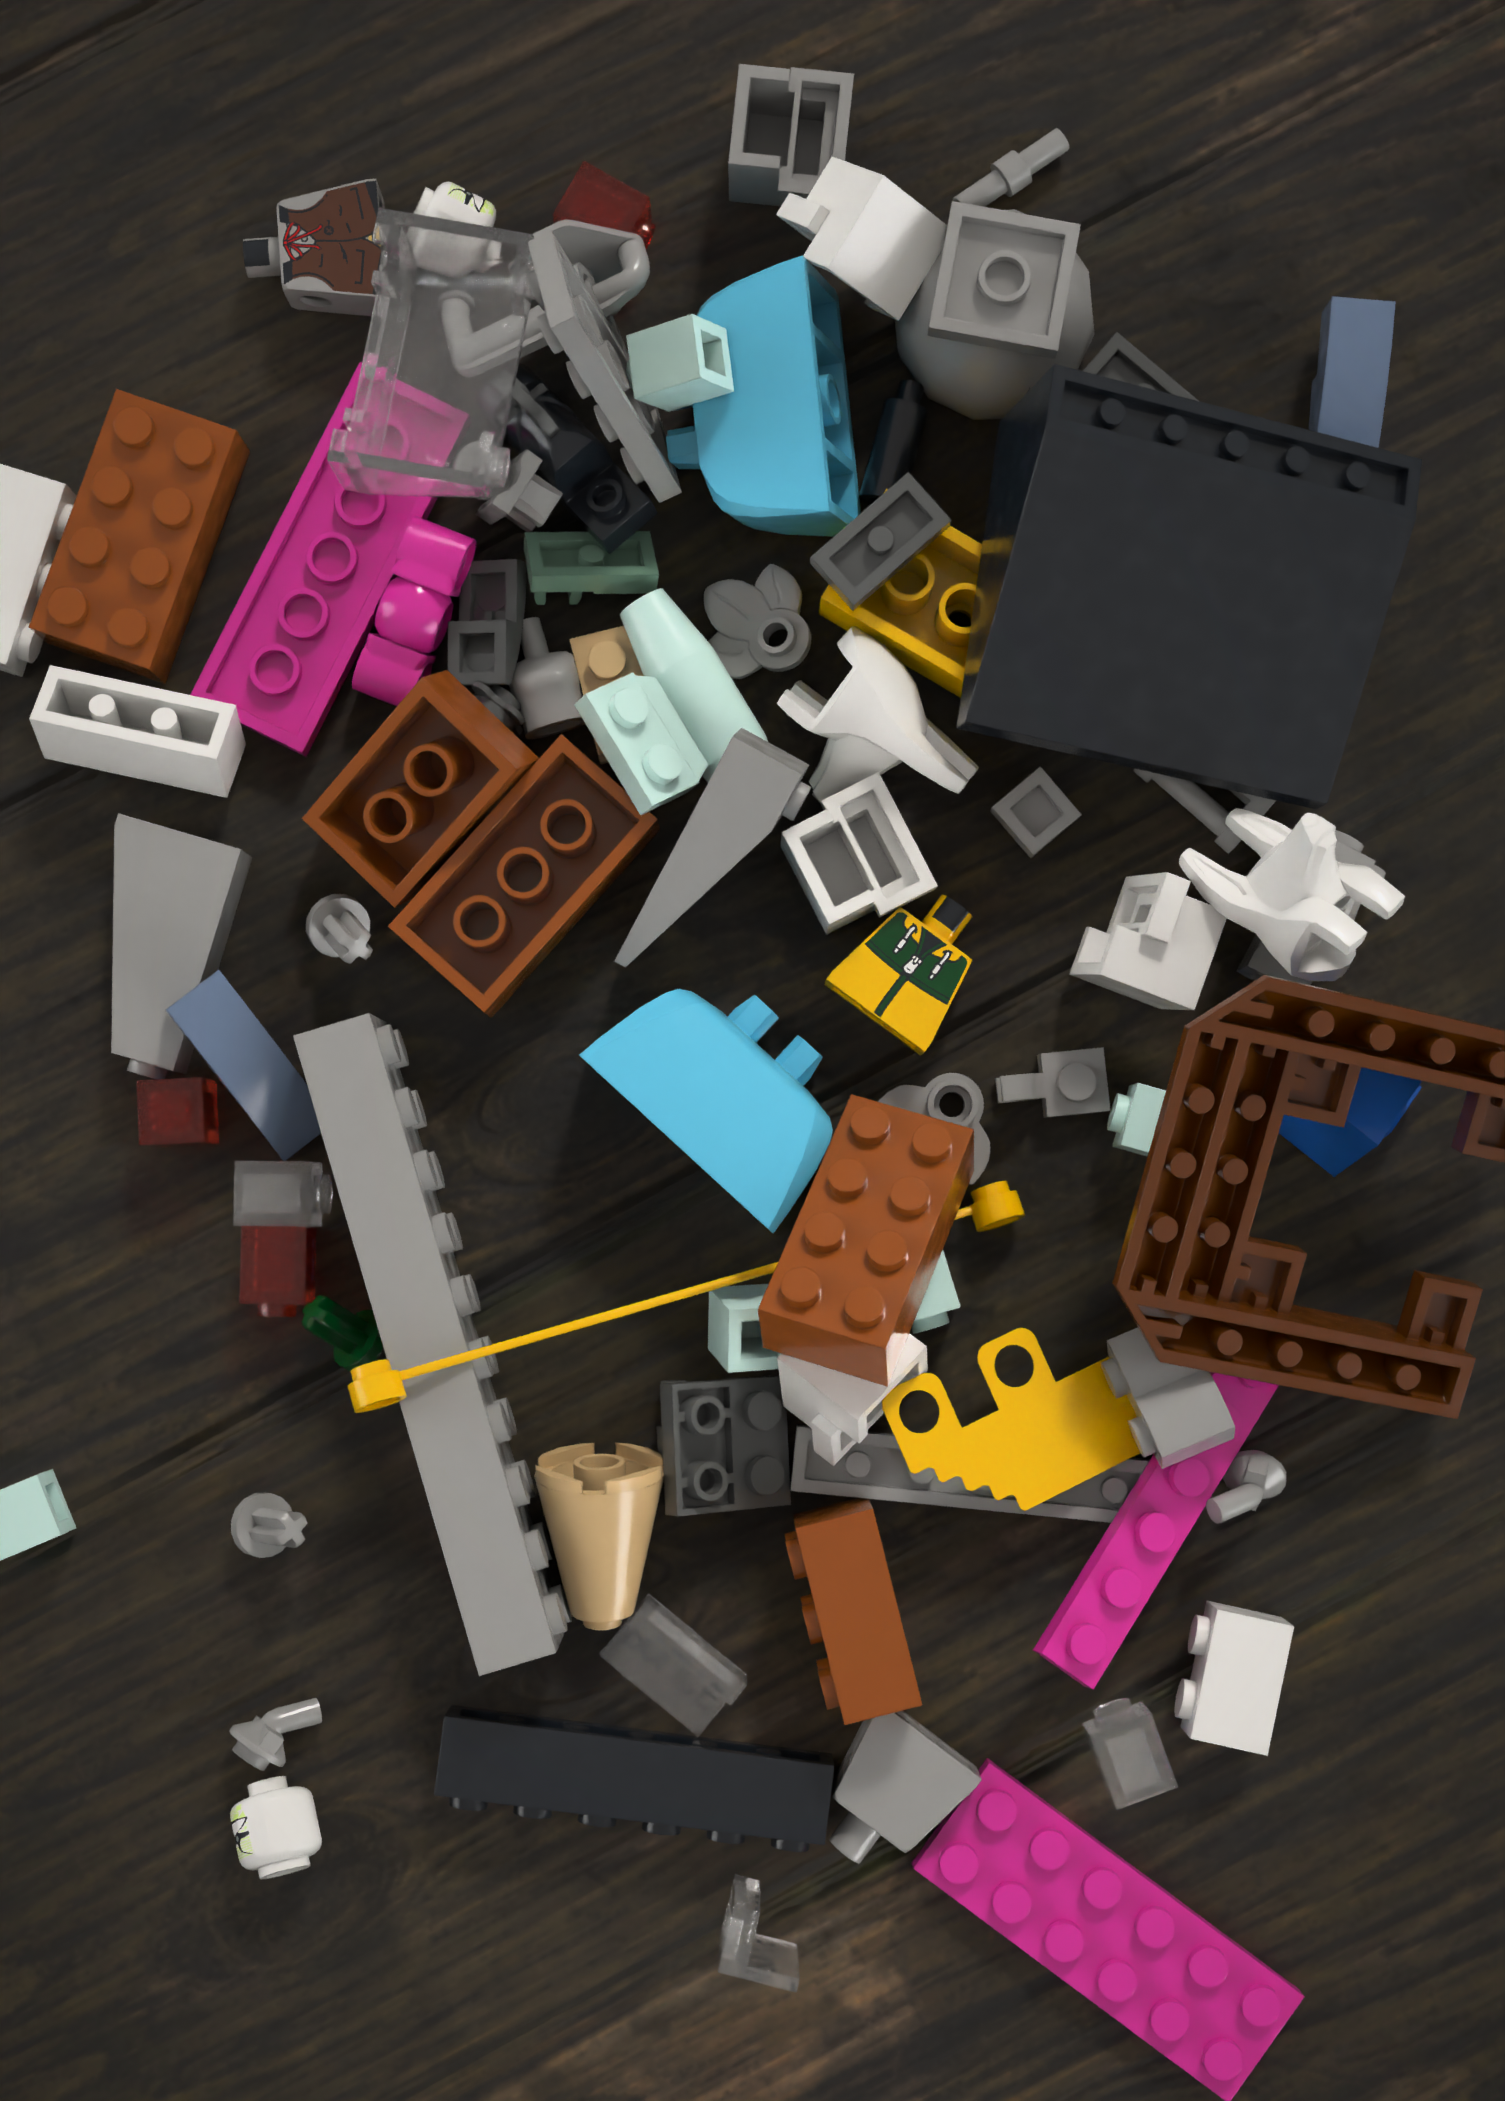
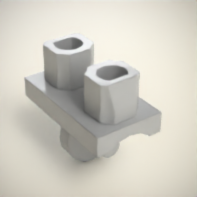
M477 443L468 447L461 454L456 465V477L461 488L469 496L479 500H488L480 506L475 515L490 525L506 517L526 532H531L535 526L541 527L545 523L563 494L535 474L543 460L528 449L510 461L508 454L501 447L492 443Z

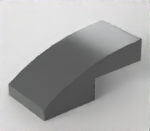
M518 559L472 561L459 594V621H448V671L464 686H472L476 681L482 682L487 686L511 685L520 650L525 614L527 567L524 561Z

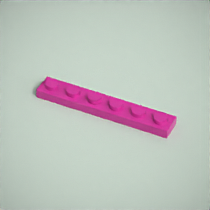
M1210 1372L1234 1422V1439L1164 1469L1160 1467L1153 1454L1035 1645L1034 1652L1084 1687L1094 1690L1206 1506L1207 1500L1211 1498L1279 1385Z

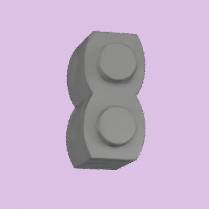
M1138 1327L1107 1340V1350L1110 1359L1101 1362V1367L1115 1398L1118 1399L1127 1395L1137 1417L1129 1420L1128 1425L1143 1457L1154 1454L1160 1467L1164 1469L1234 1439V1422L1209 1371L1158 1361Z

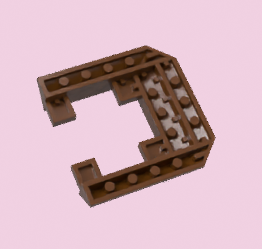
M1263 975L1186 1024L1183 1028L1112 1284L1154 1356L1162 1363L1458 1419L1476 1360L1474 1356L1465 1351V1347L1482 1295V1288L1470 1281L1414 1270L1398 1325L1293 1305L1307 1253L1295 1245L1251 1237L1249 1234L1283 1116L1288 1115L1344 1128L1361 1067L1467 1091L1451 1147L1463 1154L1505 1163V1030Z

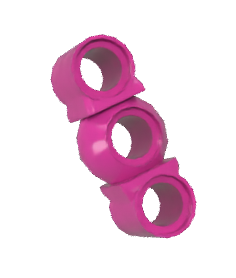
M418 516L412 518L400 542L395 565L391 571L392 574L399 577L389 582L381 597L375 616V627L378 633H369L367 637V643L360 654L353 674V690L397 707L422 677L431 675L432 666L437 657L431 654V652L439 647L447 631L448 621L451 620L453 603L450 596L459 597L461 587L474 558L476 550L475 539Z

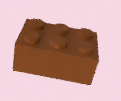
M448 670L422 677L301 819L396 908L414 898L534 765L539 757Z
M856 1498L793 1514L796 1531L784 1533L794 1579L808 1577L812 1594L800 1596L801 1606L811 1645L824 1642L827 1657L817 1659L816 1662L827 1710L840 1707L844 1725L922 1706L875 1514L869 1499Z

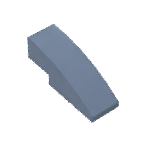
M1331 297L1321 314L1317 375L1312 381L1309 430L1379 447L1392 349L1395 301Z
M217 970L165 1009L283 1161H286L321 1134L306 1082L220 970Z

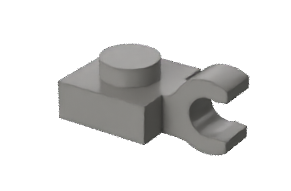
M1104 1047L1041 1053L1037 1055L1039 1073L1006 1075L995 1078L998 1104L1042 1099L1044 1118L1111 1111Z

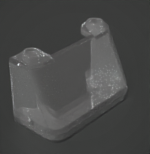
M384 208L378 209L372 240L374 244L386 246L387 251L382 252L379 271H373L371 280L376 293L353 409L345 407L343 421L349 431L333 428L327 461L344 490L368 495L488 499L494 486L504 487L509 470L510 450L502 446L531 301L535 299L526 277V273L534 270L528 241L534 239L533 234Z

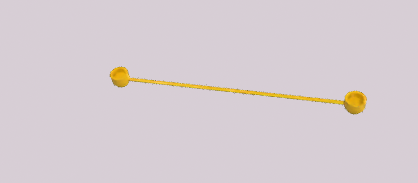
M999 1181L972 1191L971 1196L974 1203L969 1207L959 1209L955 1220L972 1216L976 1231L984 1232L1013 1223L1023 1218L1025 1213L1017 1191H1010L1007 1181ZM778 1262L402 1371L392 1370L389 1359L363 1364L350 1371L353 1382L347 1386L354 1412L362 1413L376 1410L405 1399L407 1395L402 1380L774 1273Z

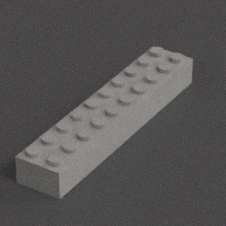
M367 1013L293 1035L386 1358L390 1361L392 1370L402 1371L492 1345L489 1336L478 1338L472 1317L473 1313L481 1311L478 1293L471 1274L460 1276L454 1252L462 1250L463 1244L453 1213H442L436 1190L445 1188L444 1178L436 1153L434 1151L428 1152L427 1149L424 1150L418 1129L426 1127L427 1121L417 1090L410 1091L409 1087H405L400 1068L408 1066L409 1059L399 1029L393 1030L390 1024L387 1025L385 1021ZM495 1354L402 1380L407 1397L399 1401L479 1676L556 1653L565 1632H567V1623L572 1622L562 1585L559 1584L551 1587L546 1568L549 1567L548 1561L553 1559V1552L546 1527L543 1522L533 1524L527 1504H530V1498L535 1497L529 1468L525 1460L514 1461L509 1440L512 1439L511 1436L517 1435L510 1404L507 1398L496 1399L490 1379L493 1374L499 1373Z

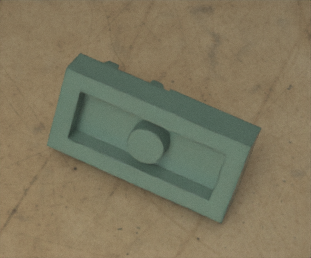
M636 531L610 554L589 532H525L523 550L530 591L534 593L537 605H545L547 592H567L569 604H578L582 597V592H593L594 594H639L657 590L659 572L650 531Z

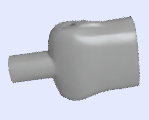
M531 617L523 619L521 646L525 659L516 664L509 688L511 694L521 704L520 713L525 718L523 728L526 739L544 738L585 725V722L574 706L582 698L573 654L568 651L549 652L540 618Z

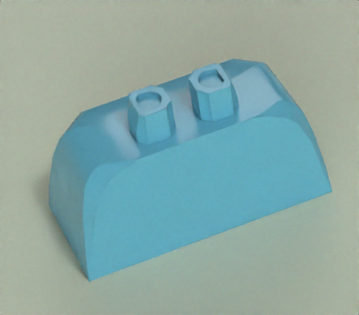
M802 255L732 283L712 295L701 306L697 316L726 328L734 392L677 409L693 407L695 426L668 430L666 436L669 462L678 469H701L713 501L722 511L741 524L756 530L785 535L834 537L861 514L839 298L836 290Z
M676 989L666 992L638 1008L598 1038L579 1056L771 1233H774L816 1173L832 1137L833 1129L830 1117L804 1087L823 1057L799 1035L793 1039L775 1060L764 1051L757 1042L776 1023L779 1017L756 995H753L736 1007L727 1017L721 1010L692 991Z

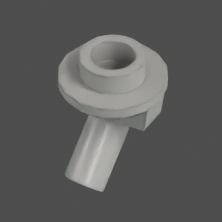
M1247 1450L1238 1452L1222 1478L1226 1486L1231 1490L1207 1500L1206 1509L1212 1521L1219 1524L1249 1510L1256 1511L1262 1499L1273 1498L1280 1494L1286 1486V1471L1283 1465L1273 1456L1262 1451Z
M317 1698L277 1707L268 1711L262 1718L256 1715L253 1721L233 1725L229 1732L238 1740L232 1749L233 1752L247 1763L262 1771H265L269 1763L283 1767L286 1763L282 1733L322 1723V1713Z

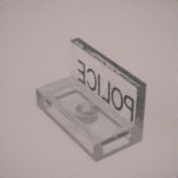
M649 1593L599 1653L600 1657L697 1737L701 1735L726 1703L731 1706L747 1686L746 1673Z
M735 1874L719 1937L718 1973L797 1992L800 1980L797 1944L756 1934L760 1916V1881Z

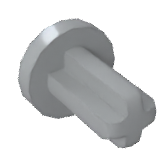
M331 894L320 899L311 908L306 918V933L310 942L319 952L330 957H340L349 964L358 956L365 960L371 956L373 949L367 943L371 936L370 919L367 910L354 897L346 894Z
M266 1492L254 1493L244 1498L235 1508L231 1519V1535L236 1546L245 1554L258 1558L273 1557L283 1551L285 1547L297 1548L305 1541L301 1531L308 1523L302 1513L292 1512L290 1505L282 1497Z

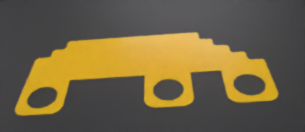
M1017 1328L987 1342L978 1351L977 1361L999 1409L998 1411L962 1428L941 1380L932 1373L920 1374L895 1386L882 1400L883 1412L911 1473L916 1474L930 1467L934 1469L938 1480L941 1482L959 1476L966 1490L974 1491L984 1485L989 1486L994 1499L998 1501L1009 1495H1014L1020 1509L1023 1511L1140 1454L1128 1425L1129 1420L1137 1417L1127 1395L1118 1399L1115 1398L1101 1367V1362L1110 1358L1106 1357L1055 1382L1035 1335L1026 1328ZM1009 1345L1023 1347L1028 1351L1033 1360V1374L1030 1380L1020 1387L1005 1385L999 1380L995 1372L994 1364L997 1354L1001 1349ZM915 1390L931 1394L939 1407V1418L936 1425L925 1433H915L908 1430L903 1425L899 1415L902 1399L908 1393Z

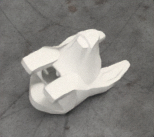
M852 626L837 642L838 648L853 668L829 701L801 680L797 681L791 690H785L778 700L777 704L798 724L814 734L828 738L820 762L809 780L813 788L812 795L820 803L822 800L877 772L881 775L902 762L957 794L965 788L968 781L979 768L948 736L926 718L917 684L904 664L884 644L856 626Z
M1239 808L1232 810L1228 814L1225 824L1261 857L1247 876L1227 870L1191 848L1185 850L1179 858L1180 867L1201 896L1227 919L1256 933L1267 950L1291 976L1308 981H1335L1345 974L1356 955V948L1362 944L1367 934V931L1354 921L1360 904L1387 920L1403 905L1405 898L1400 891L1371 868L1363 865L1338 862L1335 855L1337 842L1335 836L1336 826L1317 814L1306 813L1302 816L1294 829L1291 830L1282 823L1254 812Z

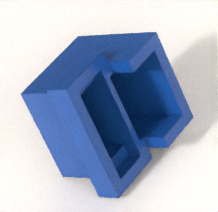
M1361 1067L1344 1128L1284 1115L1279 1134L1335 1177L1377 1147L1382 1139L1393 1131L1421 1090L1420 1084L1422 1081Z

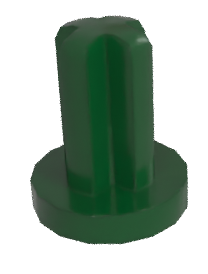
M318 1295L312 1303L307 1302L302 1310L304 1314L303 1327L334 1347L335 1361L342 1368L351 1371L358 1366L375 1361L381 1354L383 1344L373 1310L365 1309L354 1314L323 1295Z

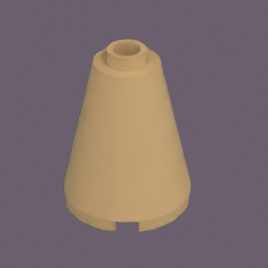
M580 1443L559 1447L543 1453L538 1458V1466L535 1465L536 1473L534 1477L569 1611L574 1618L582 1620L583 1625L588 1629L610 1630L617 1628L622 1624L623 1619L630 1617L635 1611L664 1479L663 1457L660 1453L648 1447L629 1443H615L616 1455L595 1454V1443Z

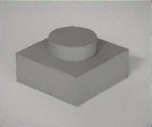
M1041 767L997 802L990 810L1030 858L1035 856L1082 815Z

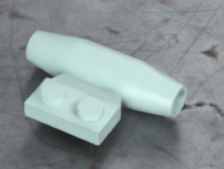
M662 588L640 597L620 613L622 623L643 676H637L632 672L586 693L574 704L640 815L688 793L700 783L701 777L708 783L731 738L741 728L768 742L763 729L714 648Z

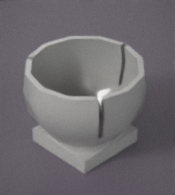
M952 201L943 249L900 320H895L897 349L900 359L916 382L923 385V392L928 399L973 420L1002 419L1028 392L1029 387L1031 389L1054 364L1078 370L1094 337L1089 271L1076 253L1081 224L1027 215L1015 209L999 210Z

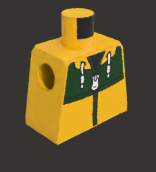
M943 894L922 922L899 907L830 973L824 985L921 1056L930 1046L972 962V959L952 945L971 920L972 915L956 901Z

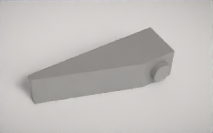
M743 728L733 735L615 959L616 963L624 967L628 966L772 832L782 816L791 821L795 819L811 789V786L801 782L809 764Z

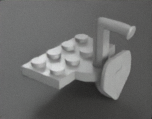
M567 219L558 221L524 238L518 243L512 253L511 266L516 280L534 308L478 335L474 322L480 311L478 301L473 296L462 292L447 295L443 301L447 332L456 368L462 376L468 379L482 377L549 345L554 354L564 350L570 361L566 362V366L577 392L582 399L593 396L597 402V405L594 406V412L604 435L609 442L620 439L624 447L620 449V452L633 481L636 484L646 481L659 503L682 493L675 466L668 459L666 435L658 408L634 399L633 390L630 387L626 374L629 354L613 318L628 301L637 296L645 287L650 275L649 258L643 239L639 235Z

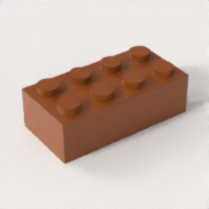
M116 389L28 628L48 644L166 684L250 454L249 448L238 431Z
M561 734L388 927L477 1007L492 1018L660 831L658 819L650 812L640 815L627 792Z
M853 1094L850 1095L759 1305L758 1315L763 1348L888 1387L973 1175L974 1129Z

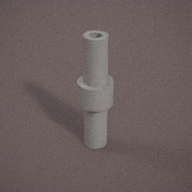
M1055 128L1020 153L1011 150L990 165L991 172L953 197V201L986 207L1003 194L1012 197L1032 183L1031 175L1069 150V143L1066 137L1058 128Z

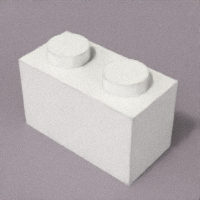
M1206 1601L1204 1616H1194L1189 1632L1188 1653L1195 1654L1190 1680L1181 1679L1175 1700V1717L1182 1719L1180 1727L1190 1739L1268 1756L1294 1630L1292 1624L1279 1616Z

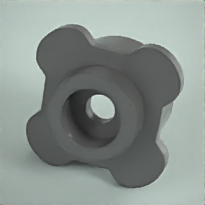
M476 681L472 685V689L475 692L473 695L510 731L519 737L523 732L521 725L525 722V718L520 713V702L509 691L499 685H492L489 688L482 682Z

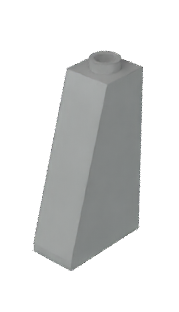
M118 813L114 825L111 1053L130 1058L127 1071L163 1081L165 1080L167 1070L186 1074L194 1050V1046L165 1009L219 969L252 857L239 848Z

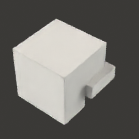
M831 157L806 199L789 192L776 214L812 241L803 255L809 263L834 274L866 298L865 304L871 309L898 321L941 253L947 225L884 175L835 157Z
M879 772L822 800L821 806L824 811L790 827L781 834V848L826 935L873 911H876L880 918L938 887Z
M1169 872L1128 876L1125 878L1107 932L1086 927L1069 975L1159 1009L1195 1010L1227 918L1210 904L1186 896L1191 883L1187 879Z
M910 1333L888 1387L785 1354H780L777 1358L783 1407L811 1427L814 1451L833 1466L856 1442L860 1444L868 1435V1429L884 1413L882 1400L895 1386L928 1371L927 1346Z

